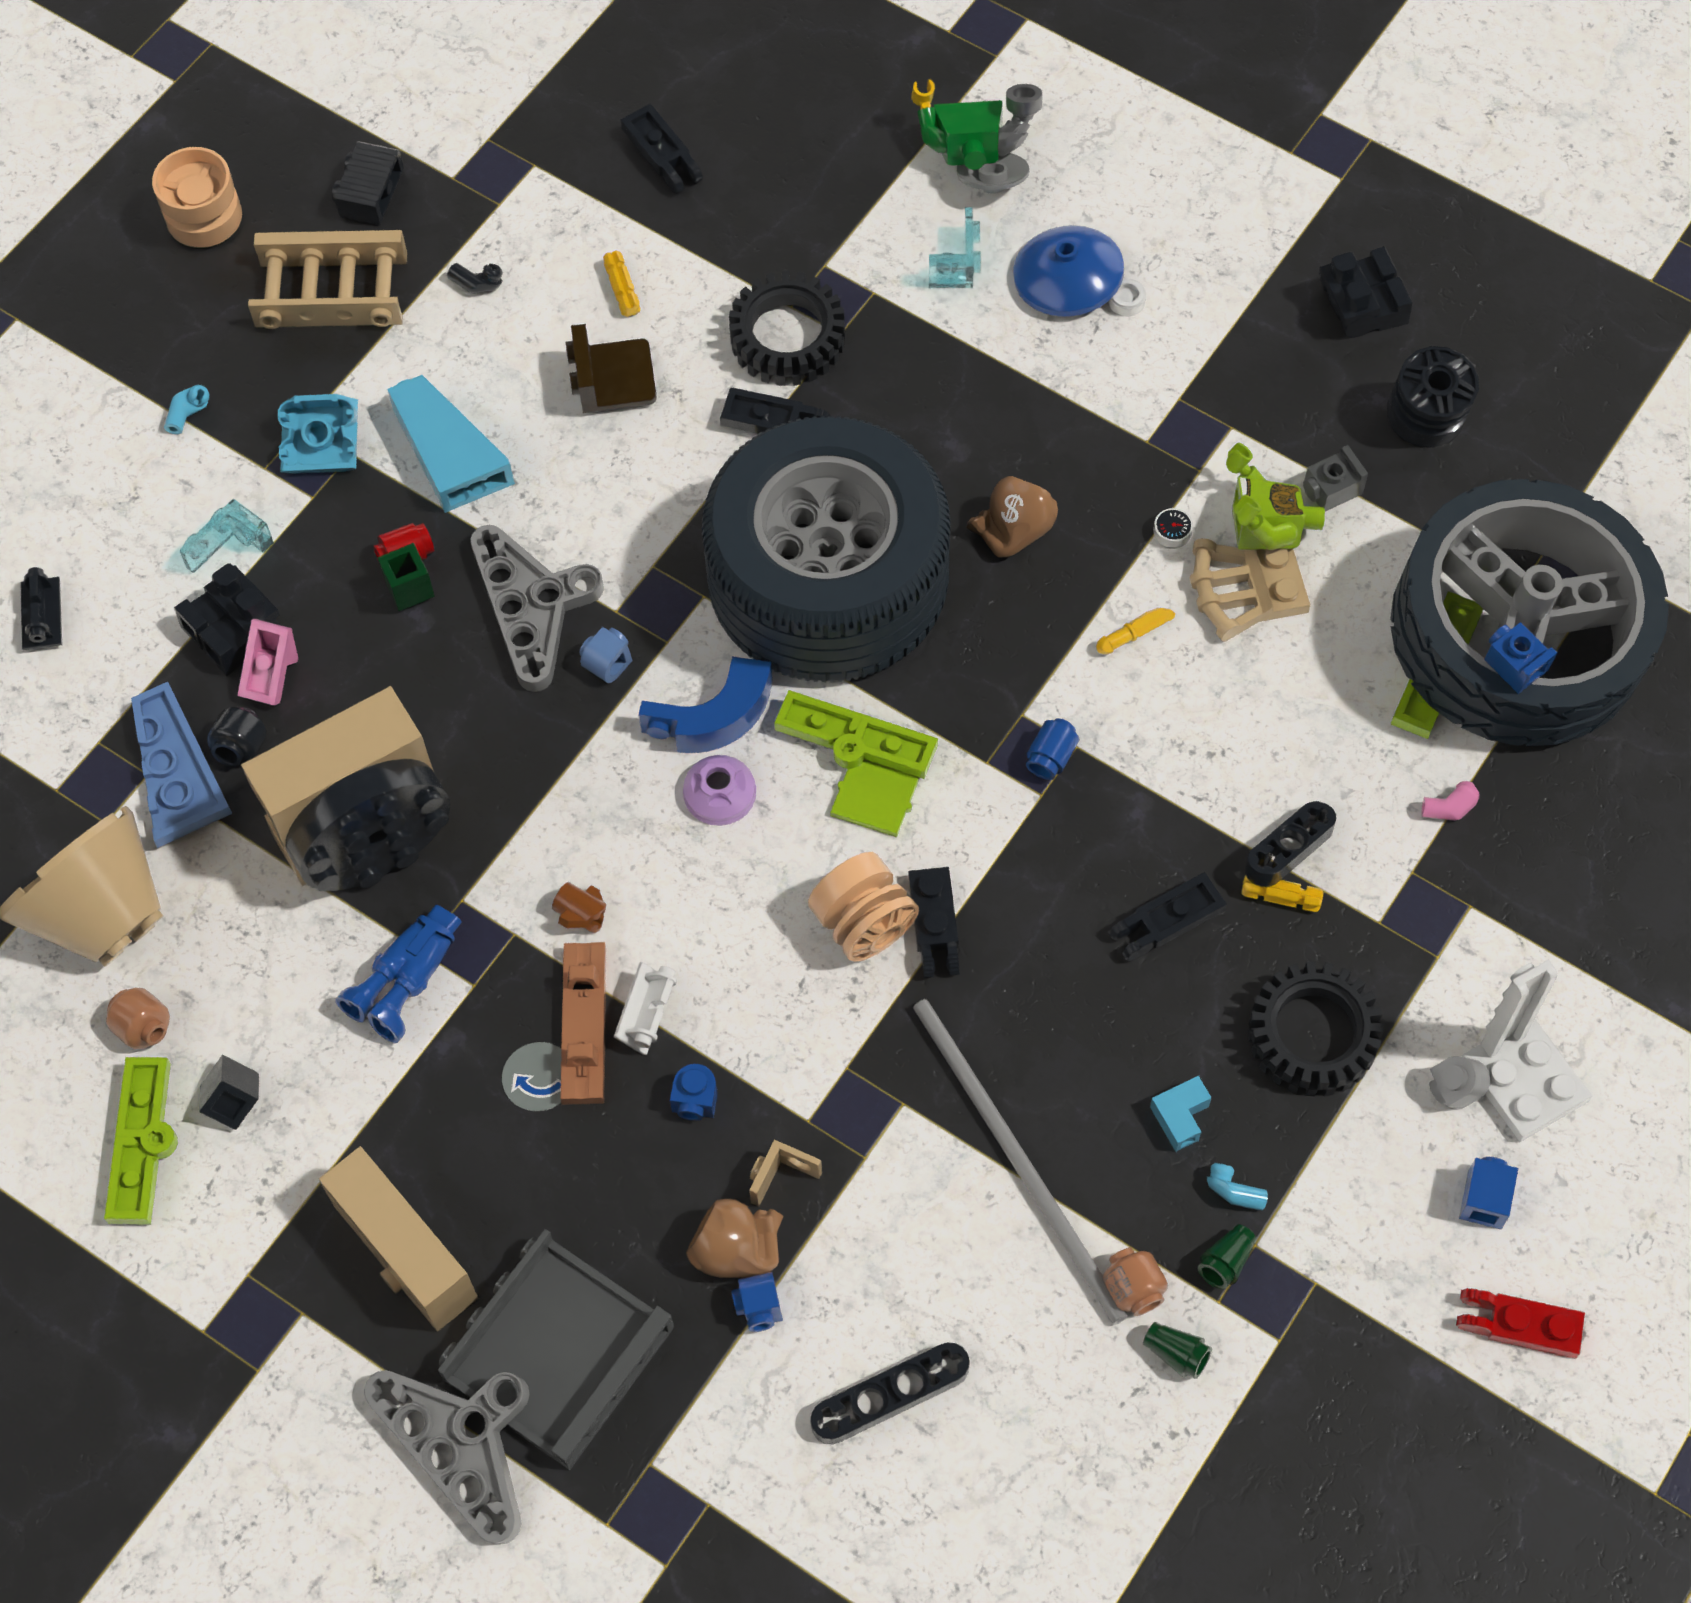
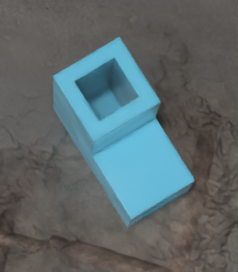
M1199 1076L1167 1090L1151 1100L1150 1108L1175 1152L1199 1141L1201 1130L1192 1115L1208 1108L1211 1096Z

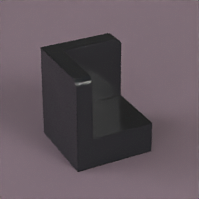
M222 1054L201 1084L199 1112L237 1130L259 1099L258 1072Z

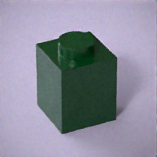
M414 543L377 557L384 581L399 611L435 597L428 571Z

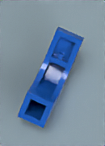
M732 656L725 686L716 697L701 705L685 707L641 701L639 710L641 732L657 739L674 737L678 753L709 752L733 743L756 724L766 708L773 682L771 662Z

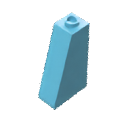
M423 375L413 379H405L387 389L393 411L444 513L515 484L508 458Z

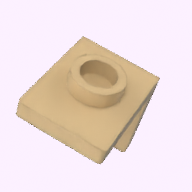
M774 1140L766 1157L760 1155L751 1171L750 1179L754 1181L749 1190L751 1203L760 1206L780 1163L819 1179L822 1174L821 1160Z

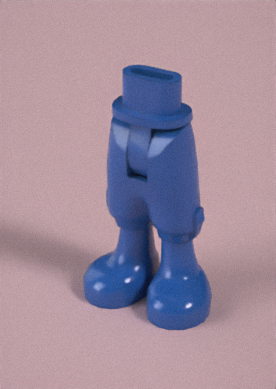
M435 905L427 916L420 915L417 921L411 924L383 954L380 953L375 957L372 965L373 973L358 986L348 987L341 991L336 998L337 1006L347 1016L357 1022H364L368 1017L370 1025L381 1037L389 1042L398 1043L406 1031L405 1024L400 1017L405 1001L408 997L419 995L427 988L428 980L438 968L450 945L453 944L455 940L453 933L460 926L461 920L439 905ZM396 980L392 989L374 1005L376 997L385 985Z

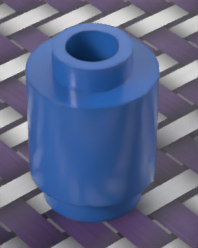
M1060 718L1044 721L1027 752L1028 760L1026 767L1029 771L1046 780H1053L1056 774L1063 772L1079 742V736L1075 732L1076 729L1070 722Z

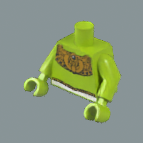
M1236 443L1228 451L1227 469L1235 474L1240 472V476L1237 478L1232 505L1238 549H1295L1300 545L1303 529H1323L1325 521L1324 507L1304 506L1301 488L1296 485L1268 481L1255 466L1249 467L1247 464L1252 460L1253 455L1244 444Z

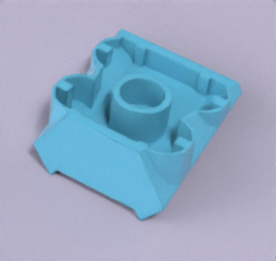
M339 394L298 395L291 397L280 405L278 409V421L282 425V438L279 446L280 472L297 474L344 472L356 469L358 399Z

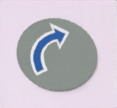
M534 1042L520 1047L508 1058L502 1072V1085L506 1095L515 1105L529 1111H544L561 1103L560 1047L546 1042Z

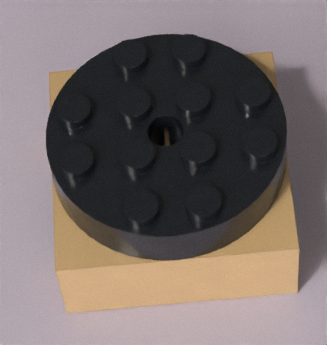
M391 686L241 764L252 790L267 813L264 817L271 833L302 886L307 884L319 891L343 890L359 885L362 888H368L377 884L387 873L396 868H406L416 862L419 857L418 853L433 840L441 828L449 821L450 799L433 772L422 735Z

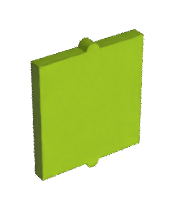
M864 760L858 767L848 769L844 780L838 782L839 792L830 816L897 837L906 812L909 813L912 810L910 802L917 787L919 777Z

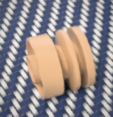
M874 852L858 854L835 867L818 883L808 899V907L825 928L835 929L833 931L834 941L843 947L844 954L853 962L866 960L891 946L904 935L919 914L918 905L907 896V891L899 884L892 885L893 873L878 854Z

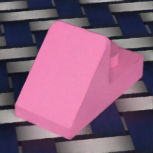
M258 619L251 620L237 696L270 705L280 704L287 665L298 661L292 628Z

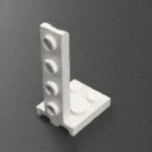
M1549 959L1536 967L1532 963H1528L1511 975L1510 979L1512 982L1502 993L1504 998L1494 1009L1496 1014L1486 1025L1488 1030L1481 1044L1462 1056L1478 1060L1488 1069L1490 1085L1485 1095L1519 1142L1524 1141L1588 1103L1592 1098L1591 1093L1535 1019L1558 976L1555 967Z

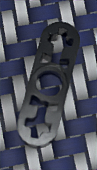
M1319 801L1309 802L1302 806L1249 852L1245 867L1247 878L1253 884L1262 887L1277 884L1332 836L1336 823L1334 809L1328 804ZM1309 821L1316 822L1314 825L1310 827V830L1308 832L1307 828L1309 825ZM1293 838L1302 847L1295 850L1288 849L1281 844L1280 840ZM1272 856H1274L1275 858L1272 864V868L1270 866H1265L1272 860Z

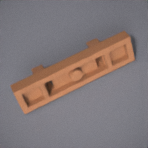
M605 942L564 943L560 1095L562 1105L604 1104ZM574 985H592L594 989L573 990Z

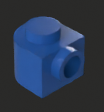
M690 1064L677 1072L670 1097L672 1112L687 1120L697 1121L703 1117L714 1118L718 1093L712 1071L701 1064Z
M772 1272L738 1279L739 1289L731 1290L737 1316L745 1314L749 1331H765L772 1328L775 1322L783 1321Z

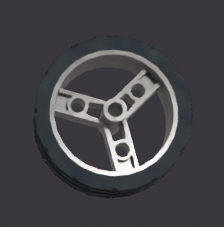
M1529 479L1499 480L1474 487L1443 504L1421 530L1394 591L1390 616L1391 622H1394V626L1390 627L1395 654L1406 677L1414 681L1411 683L1428 705L1453 724H1462V729L1487 740L1518 746L1526 744V746L1557 745L1583 737L1613 719L1632 696L1642 677L1654 661L1655 653H1658L1667 631L1669 604L1664 598L1668 597L1663 571L1650 546L1642 542L1645 539L1624 516L1604 502L1593 500L1594 496L1568 485L1542 480L1529 482ZM1501 548L1528 550L1548 556L1569 567L1579 576L1562 579L1561 575L1554 568L1540 564L1530 567L1525 572ZM1444 572L1499 623L1496 631L1505 624L1512 629L1521 622L1543 644L1544 638L1547 635L1611 625L1613 636L1612 658L1598 668L1577 676L1557 679L1538 678L1518 694L1479 653L1463 640L1451 624L1442 601L1441 574ZM1553 606H1559V607H1561L1560 609H1556V610H1553V609H1552Z

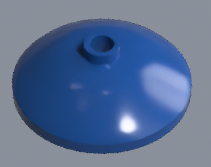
M1075 225L1056 227L1036 235L1022 247L1014 263V283L1020 297L1029 306L1042 313L1053 316L1082 315L1101 307L1116 294L1124 277L1123 256L1117 244L1109 236L1096 229Z

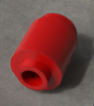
M410 523L378 536L379 544L373 546L376 557L411 543L415 544L422 561L427 559V554L434 552L432 539L423 523L416 526Z

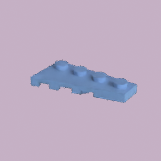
M165 682L132 697L137 738L142 755V770L148 793L147 801L153 824V839L157 848L232 814L169 683Z

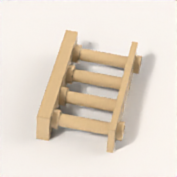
M402 230L255 233L254 247L261 267H267L264 299H250L248 301V307L255 327L268 329L278 327L356 325L385 327L403 324L398 298L390 297L392 265L407 264V249ZM340 265L338 298H316L319 266ZM356 265H377L375 297L353 298ZM304 266L301 299H279L282 267Z

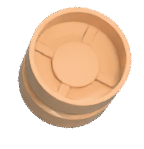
M188 147L172 152L157 165L152 177L153 190L167 228L177 241L191 247H210L227 240L235 233L242 219V208L229 167L222 156L207 148Z

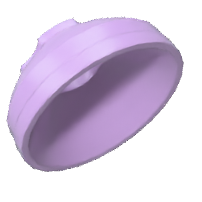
M714 755L698 761L688 771L684 780L683 796L689 812L695 818L706 824L722 826L739 821L747 815L756 799V785L751 771L743 762L727 755ZM715 772H723L730 777L728 786L719 790L709 787L706 781L709 775Z

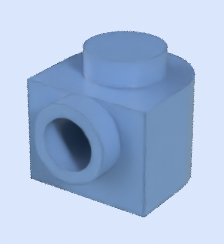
M602 627L595 636L588 637L580 648L581 666L605 682H613L632 662L627 638L614 628L607 630Z

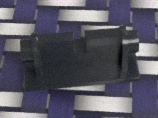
M30 568L24 576V581L20 582L22 649L31 650L61 646L60 577L48 578L42 568Z

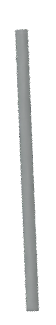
M927 999L919 1001L914 1005L913 1009L1113 1325L1119 1324L1128 1317V1314L1120 1310L1115 1304L1103 1281L1102 1273Z

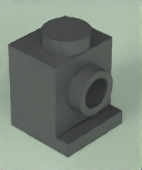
M1346 445L1341 448L1339 453L1307 467L1303 487L1308 498L1313 502L1316 501L1319 507H1324L1326 512L1362 495L1368 472L1351 448Z

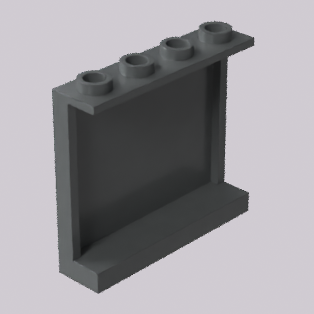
M544 1229L538 1238L532 1237L525 1244L519 1256L521 1261L512 1273L507 1271L499 1278L493 1289V1294L495 1295L485 1308L482 1306L477 1308L466 1324L468 1331L458 1344L452 1342L445 1349L439 1360L441 1366L438 1372L446 1384L468 1399L498 1373L507 1372L520 1376L529 1387L528 1403L506 1426L570 1471L674 1329V1323L671 1314L659 1306L653 1309L553 1241L551 1233ZM512 1381L502 1383L496 1393L499 1404L509 1406L517 1399L518 1388Z

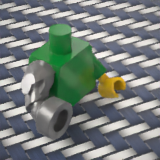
M928 79L927 93L918 91L917 82L915 81L911 95L912 101L920 106V110L917 112L924 143L937 153H942L946 164L950 166L965 165L971 170L980 169L984 164L996 163L999 161V156L1007 155L1019 148L1029 134L1026 133L1030 127V124H1028L1029 120H1032L1034 114L1042 108V90L1032 84H1017L1007 90L1006 108L1013 114L1011 120H1007L1004 126L1002 100L934 104V107H931L930 103L933 99L935 85L930 79Z

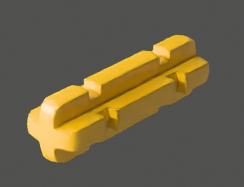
M617 250L612 253H606L603 256L604 266L607 274H609V280L616 300L619 302L621 314L625 317L637 315L641 309L639 306L640 302L637 294L634 292L635 288L628 269L624 264L623 255Z
M1245 875L1242 885V895L1245 897L1258 899V895L1264 896L1263 901L1296 908L1297 904L1303 905V910L1312 912L1319 911L1323 900V890L1321 888L1307 886L1306 889H1302L1301 884L1280 880L1273 886L1262 887L1253 884Z

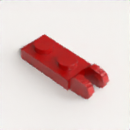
M1472 1288L1461 1290L1460 1299L1462 1303L1492 1310V1317L1490 1321L1487 1318L1470 1314L1457 1316L1456 1326H1458V1329L1489 1336L1488 1340L1577 1359L1580 1355L1585 1312L1499 1293L1494 1295L1484 1290Z

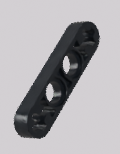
M956 1343L940 1344L822 1401L815 1406L811 1413L810 1422L814 1436L824 1444L833 1445L840 1443L959 1385L966 1379L969 1372L970 1360L968 1353L962 1346ZM948 1355L951 1360L959 1358L960 1362L957 1364L956 1374L951 1375L948 1369H944L935 1374L937 1384H930V1377L928 1371L923 1366L924 1364L929 1363L930 1371H933L942 1366L943 1356ZM905 1373H915L922 1379L923 1387L917 1394L906 1395L898 1388V1380ZM866 1392H875L883 1399V1407L875 1414H866L858 1407L860 1396ZM850 1401L852 1413L859 1422L851 1424L849 1415L838 1421L839 1430L836 1432H831L828 1427L822 1429L819 1427L823 1423V1414L830 1412L833 1418L846 1413V1407L843 1403Z

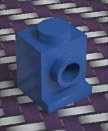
M1520 622L1512 629L1506 624L1503 625L1489 638L1488 642L1491 646L1484 660L1519 694L1549 670L1557 652L1552 647L1550 649L1545 647Z

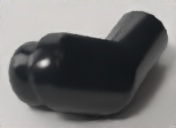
M454 263L449 268L447 277L470 293H480L496 290L502 283L503 271L498 265L490 263L483 267L481 273H472L459 263Z

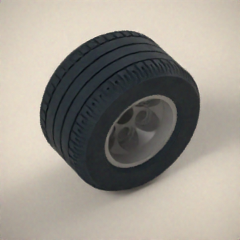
M812 416V418L805 417L804 420H791L787 424L781 423L780 426L776 425L772 429L769 428L765 432L759 433L758 436L748 440L745 445L740 446L739 450H736L728 458V461L724 463L723 467L720 468L713 480L704 504L702 518V538L710 600L714 612L727 635L750 658L771 662L774 672H781L784 676L789 675L791 678L797 677V679H805V681L813 680L818 682V680H821V682H834V680H838V682H842V680L850 681L851 678L855 680L858 677L863 678L867 674L873 675L874 672L887 669L889 665L893 666L897 661L906 657L915 647H918L933 628L944 606L948 590L950 510L945 491L936 472L929 462L925 460L924 456L899 435H895L894 432L881 428L879 425H873L871 422L865 423L864 420L857 421V419H849V417L841 418V416H836V418H833V416H820V418ZM837 519H842V520H847V521H845V522H837V521H835V520H837ZM800 524L809 525L808 527H805V528L796 527V526H798V525H800ZM861 545H871V546H873V547H871V548H861V547H859V546H861ZM785 556H793V557H795V558L790 559V560H787V559H785V558H783V557H785Z

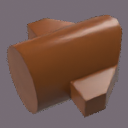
M566 882L556 894L552 910L560 914L558 924L563 927L584 928L589 932L596 933L602 927L606 903L603 902L601 892L596 887L591 885L584 891L574 884Z

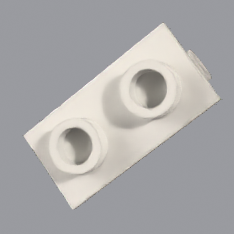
M643 962L639 963L614 1038L639 1053L647 1055L651 1043L657 1040L656 1032L663 1015L662 1009L664 1004L667 1003L671 989L677 982V979L674 977L676 973L674 969L660 966L659 971H656Z

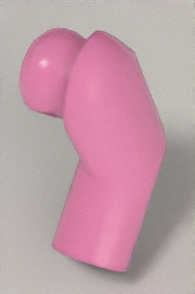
M1462 781L1456 785V789L1446 799L1424 797L1422 817L1460 820L1476 806L1479 799V791L1472 782Z

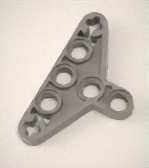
M481 526L473 532L471 546L520 685L524 689L532 692L542 691L551 684L565 611L597 601L604 591L602 574L598 568L589 564L577 565L552 573L497 526ZM484 541H492L496 557L490 559ZM497 569H506L511 573L509 579L502 583L493 582L490 580V575ZM583 577H590L596 581V585L589 591H581L575 587L576 582ZM551 588L559 592V597L553 602L545 603L538 599L539 594L545 589ZM515 600L522 604L521 610L515 614L509 615L501 611L502 605L507 601ZM521 632L530 633L534 637L529 645L523 647L516 646L512 640L515 635ZM534 657L536 667L540 671V675L537 677H533L529 671L527 659Z
M383 1370L371 1375L364 1389L368 1404L479 1536L487 1542L496 1544L509 1543L515 1539L520 1531L521 1517L500 1431L528 1403L529 1387L525 1380L512 1373H498L490 1378L469 1400L391 1371ZM505 1381L514 1382L518 1388L517 1399L509 1406L499 1404L496 1396L498 1387ZM383 1382L388 1384L394 1383L395 1385L391 1389L394 1397L398 1401L406 1403L409 1396L413 1402L397 1408L392 1401L383 1398L379 1399L383 1393L380 1388ZM419 1411L425 1418L424 1429L417 1436L410 1437L404 1430L405 1419L410 1413ZM479 1412L485 1419V1429L478 1437L470 1438L464 1431L465 1420L470 1414ZM446 1443L453 1452L452 1462L448 1467L438 1470L432 1463V1453L438 1445ZM474 1476L481 1484V1492L476 1500L466 1503L460 1496V1485L466 1478ZM493 1494L497 1501L488 1503ZM487 1505L495 1514H506L507 1517L503 1524L507 1529L504 1533L500 1531L491 1532L490 1528L494 1525L492 1518L487 1512L479 1511L476 1516L475 1511Z

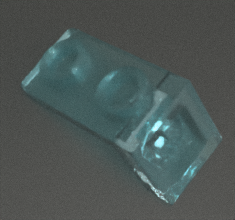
M965 207V254H929V288H973V273L981 272V252L973 251V243H980V221H973L972 207Z
M233 498L225 507L215 511L210 521L198 533L192 534L187 538L180 549V554L186 568L192 573L196 572L233 535L243 545L249 547L252 544L264 553L274 543L267 523Z

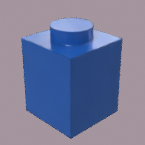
M1488 1156L1482 1159L1476 1157L1468 1170L1459 1219L1502 1230L1510 1217L1519 1168L1508 1166L1506 1161L1497 1157Z

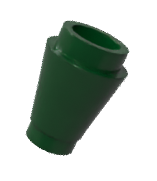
M1235 1225L1232 1230L1200 1256L1201 1263L1198 1266V1271L1201 1277L1218 1289H1226L1228 1285L1235 1284L1253 1249V1245L1257 1241L1255 1234L1244 1225Z
M1157 1322L1150 1326L1143 1340L1144 1346L1150 1348L1154 1354L1183 1378L1189 1375L1197 1379L1206 1367L1212 1353V1347L1204 1344V1338L1161 1325Z

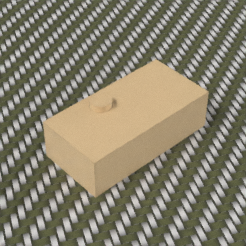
M361 1146L319 1178L333 1206L385 1268L380 1272V1275L395 1294L402 1289L437 1332L478 1299L467 1272Z

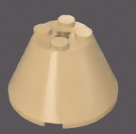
M128 806L120 809L123 813L119 818L114 813H111L43 865L36 872L39 877L24 889L19 887L0 906V919L94 962L100 961L104 967L124 952L123 949L132 942L130 937L137 942L155 927L154 924L163 917V914L159 911L161 906L134 814Z

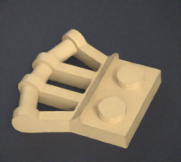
M1197 539L1194 542L1192 552L1196 557L1193 573L1189 577L1192 588L1198 592L1199 597L1196 600L1198 610L1201 613H1205L1217 628L1216 634L1221 641L1224 642L1235 637L1258 622L1309 613L1310 602L1293 549L1240 550L1238 547L1218 545L1209 539ZM1211 560L1243 565L1217 571L1209 570ZM1246 581L1249 586L1247 590L1219 595L1213 591V587ZM1248 605L1255 606V608L1236 619H1229L1223 611Z

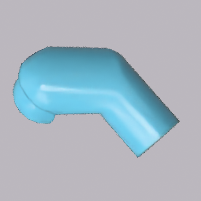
M194 385L174 395L164 425V429L167 432L176 435L181 434L186 418L207 406L210 397L207 388L202 385Z
M1220 1163L1211 1165L1210 1177L1207 1176V1183L1214 1192L1232 1205L1260 1211L1265 1208L1268 1198L1267 1190L1231 1182L1234 1175L1232 1166Z

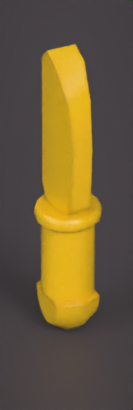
M1155 608L1145 612L1130 623L1124 624L1121 629L1108 636L1101 637L1097 642L1096 650L1104 655L1111 654L1118 647L1129 641H1135L1137 637H1141L1172 620L1176 613L1166 608Z

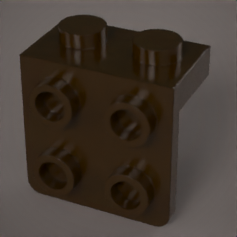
M586 324L571 325L573 341H566L565 344L568 364L575 363L577 372L569 373L572 395L580 394L583 413L650 405L656 402L657 395L650 346L646 339L641 338L589 345Z

